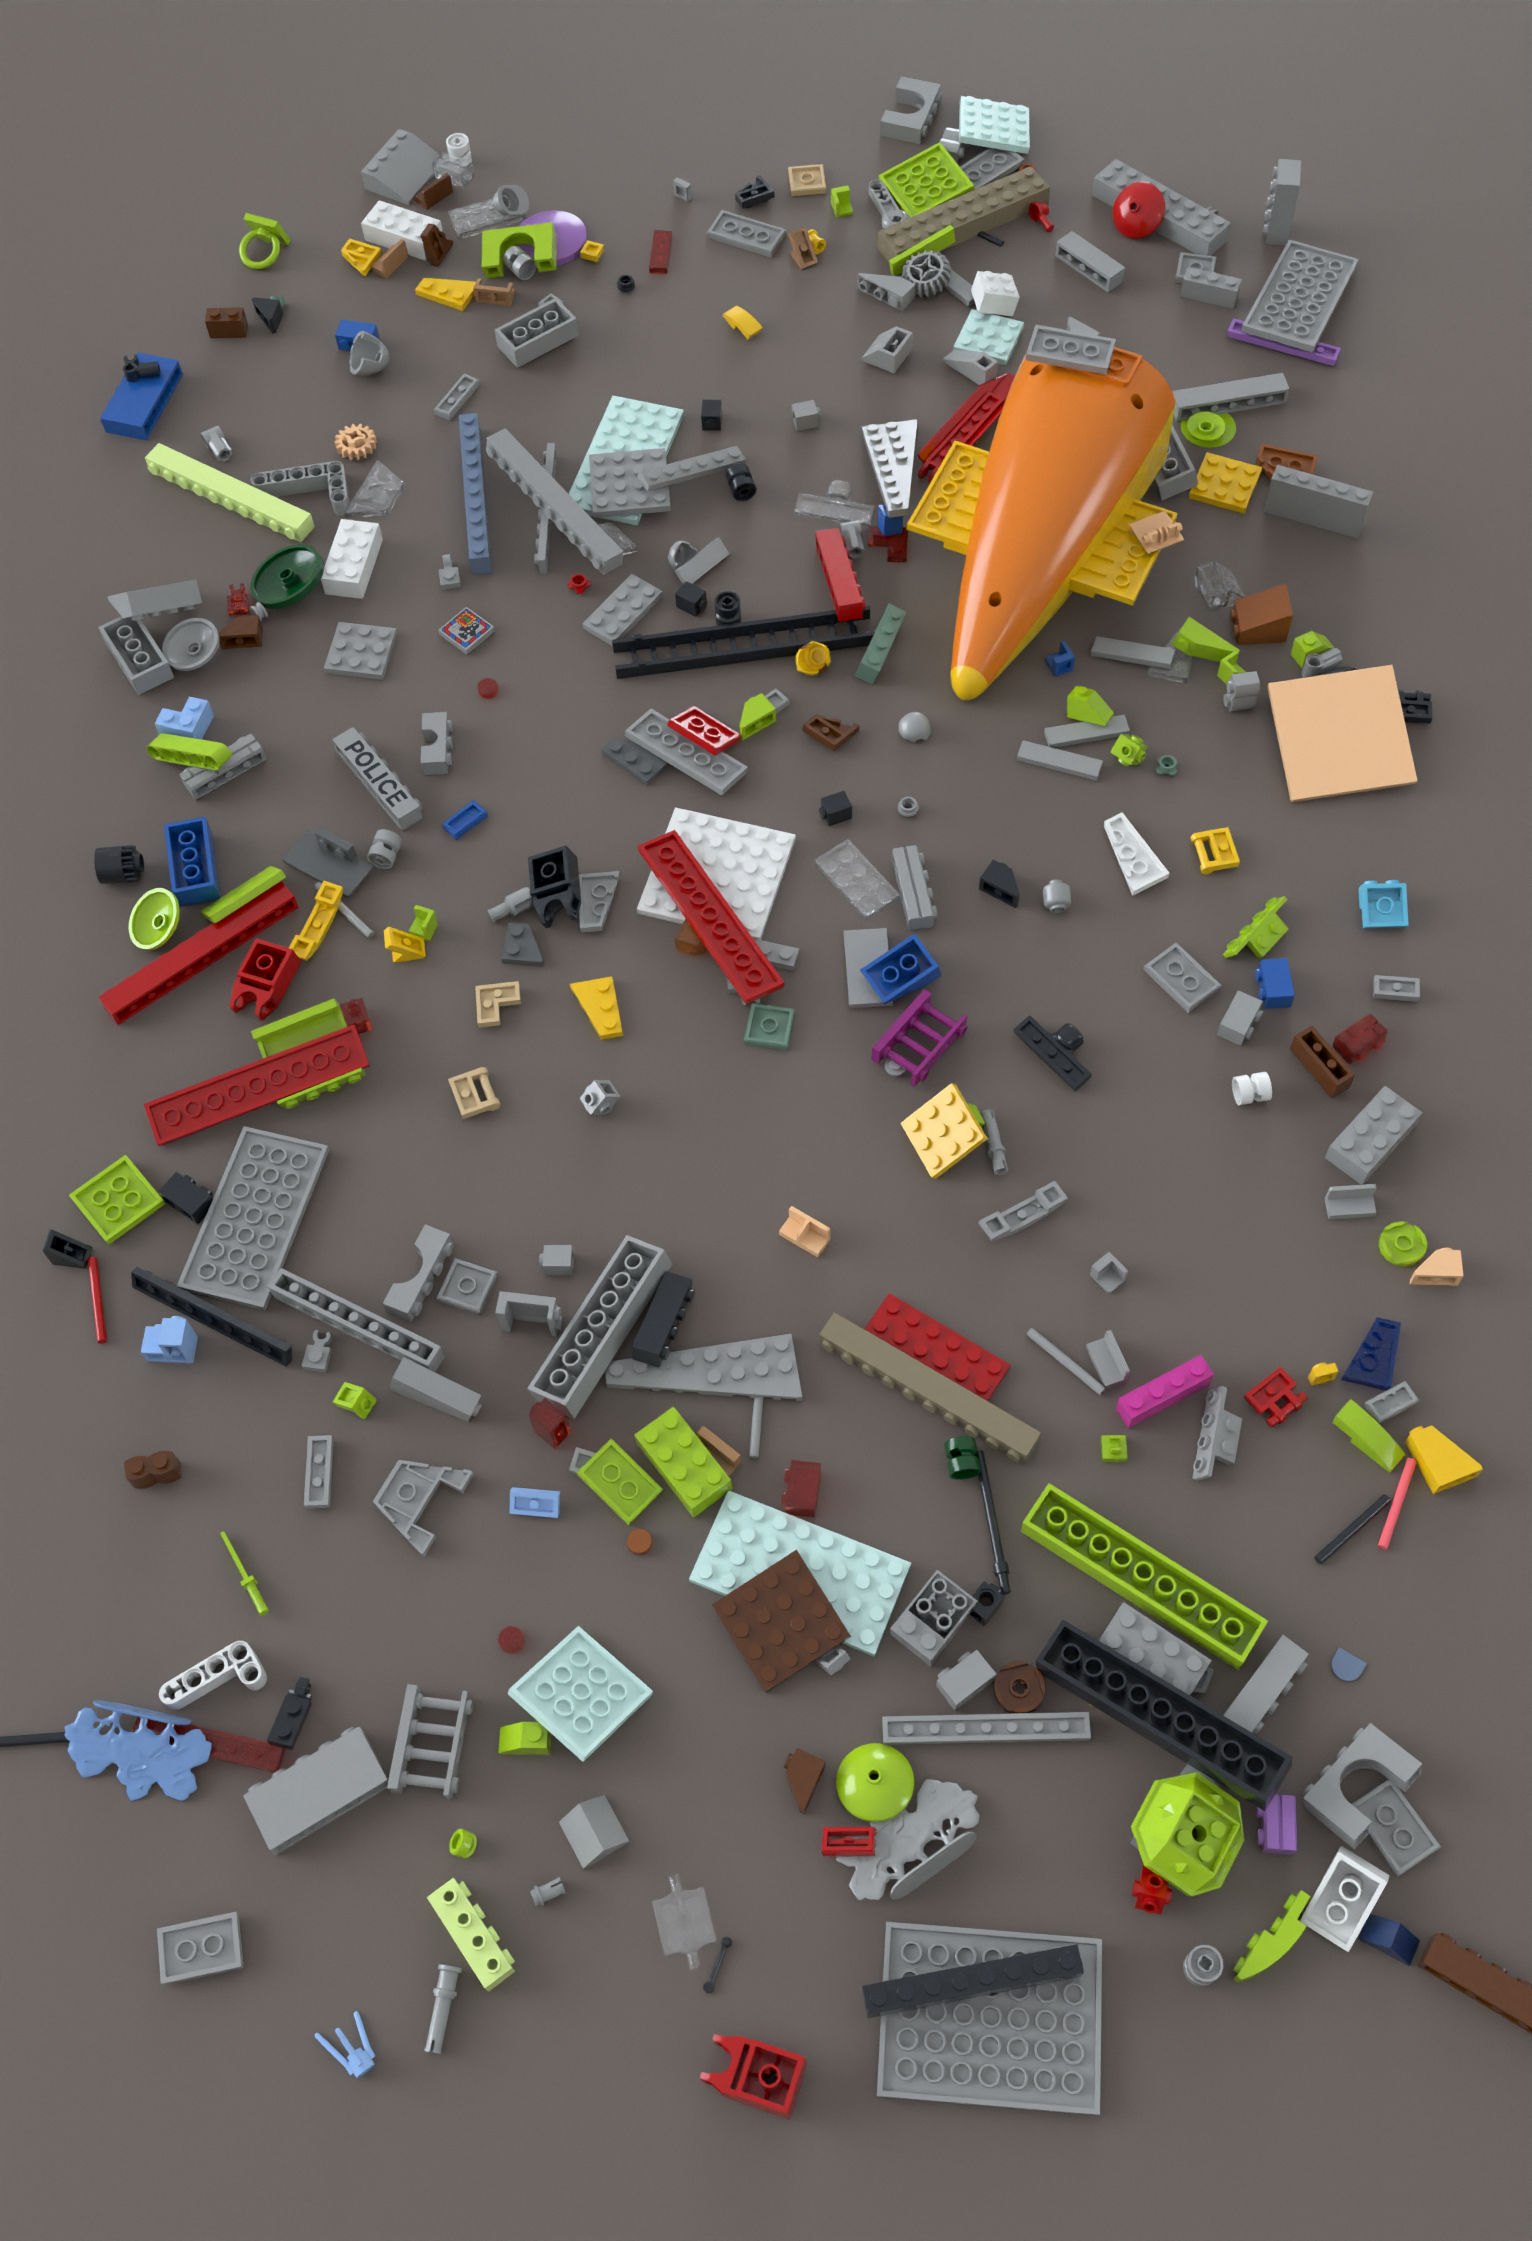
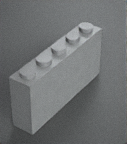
M1277 465L1271 478L1264 512L1359 539L1373 491Z
M360 1726L345 1730L339 1739L334 1742L327 1741L319 1746L317 1752L310 1756L307 1754L298 1758L295 1761V1765L288 1769L283 1768L276 1771L270 1780L265 1783L259 1782L248 1789L249 1792L243 1795L269 1850L273 1854H279L387 1788L389 1779Z

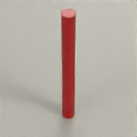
M89 1257L88 1268L97 1343L103 1344L107 1342L98 1262L97 1257Z

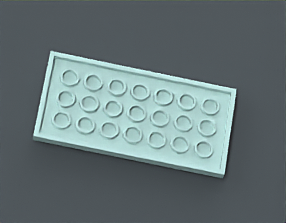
M612 396L569 495L589 516H593L589 455L665 448L667 457L684 417V410ZM642 514L598 518L638 525Z
M728 1490L690 1575L689 1582L726 1596L797 1549L851 1635L849 1639L841 1644L875 1657L911 1567V1562Z

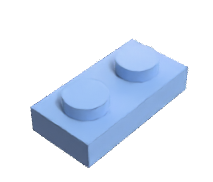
M512 1487L510 1490L509 1514L558 1518L560 1514V1491Z

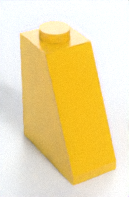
M1432 1425L1426 1428L1419 1426L1412 1429L1405 1441L1413 1459L1417 1461L1416 1464L1433 1494L1476 1478L1483 1470L1481 1464Z

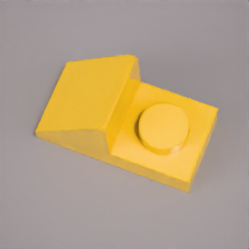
M387 927L384 930L385 949L392 951L393 962H404L426 957L424 938L392 927Z

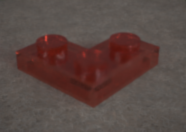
M869 526L868 546L888 547L887 562L907 563V527H903L902 533L883 536L878 526Z

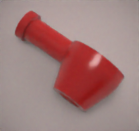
M1042 202L1031 203L1029 206L1031 219L1034 222L1040 221L1045 230L1051 232L1054 229V225L1046 217L1049 214V206Z

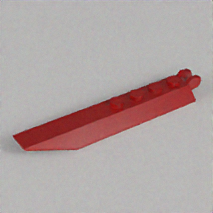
M1011 373L1004 374L981 384L917 454L923 463V466L918 471L919 478L923 479L928 474L929 469L933 471L929 474L927 480L931 483L954 441L970 446L976 443L1000 416L1015 375Z

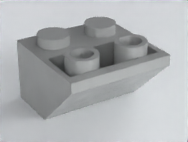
M897 326L881 333L864 354L862 361L895 373L912 351L913 333Z

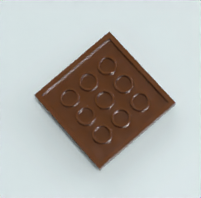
M797 1549L712 1604L765 1692L770 1691L851 1637Z

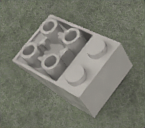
M936 1570L890 1628L891 1636L931 1667L974 1608L977 1600L940 1571Z

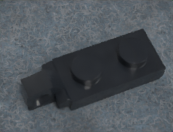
M300 1677L295 1690L290 1689L288 1694H286L267 1738L268 1744L293 1750L312 1705V1694H308L311 1688L310 1679Z

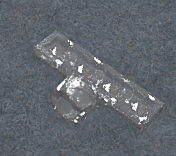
M834 480L830 483L825 497L799 493L795 514L839 522L859 520L862 526L871 527L875 506L849 501L852 492L851 486L845 481Z

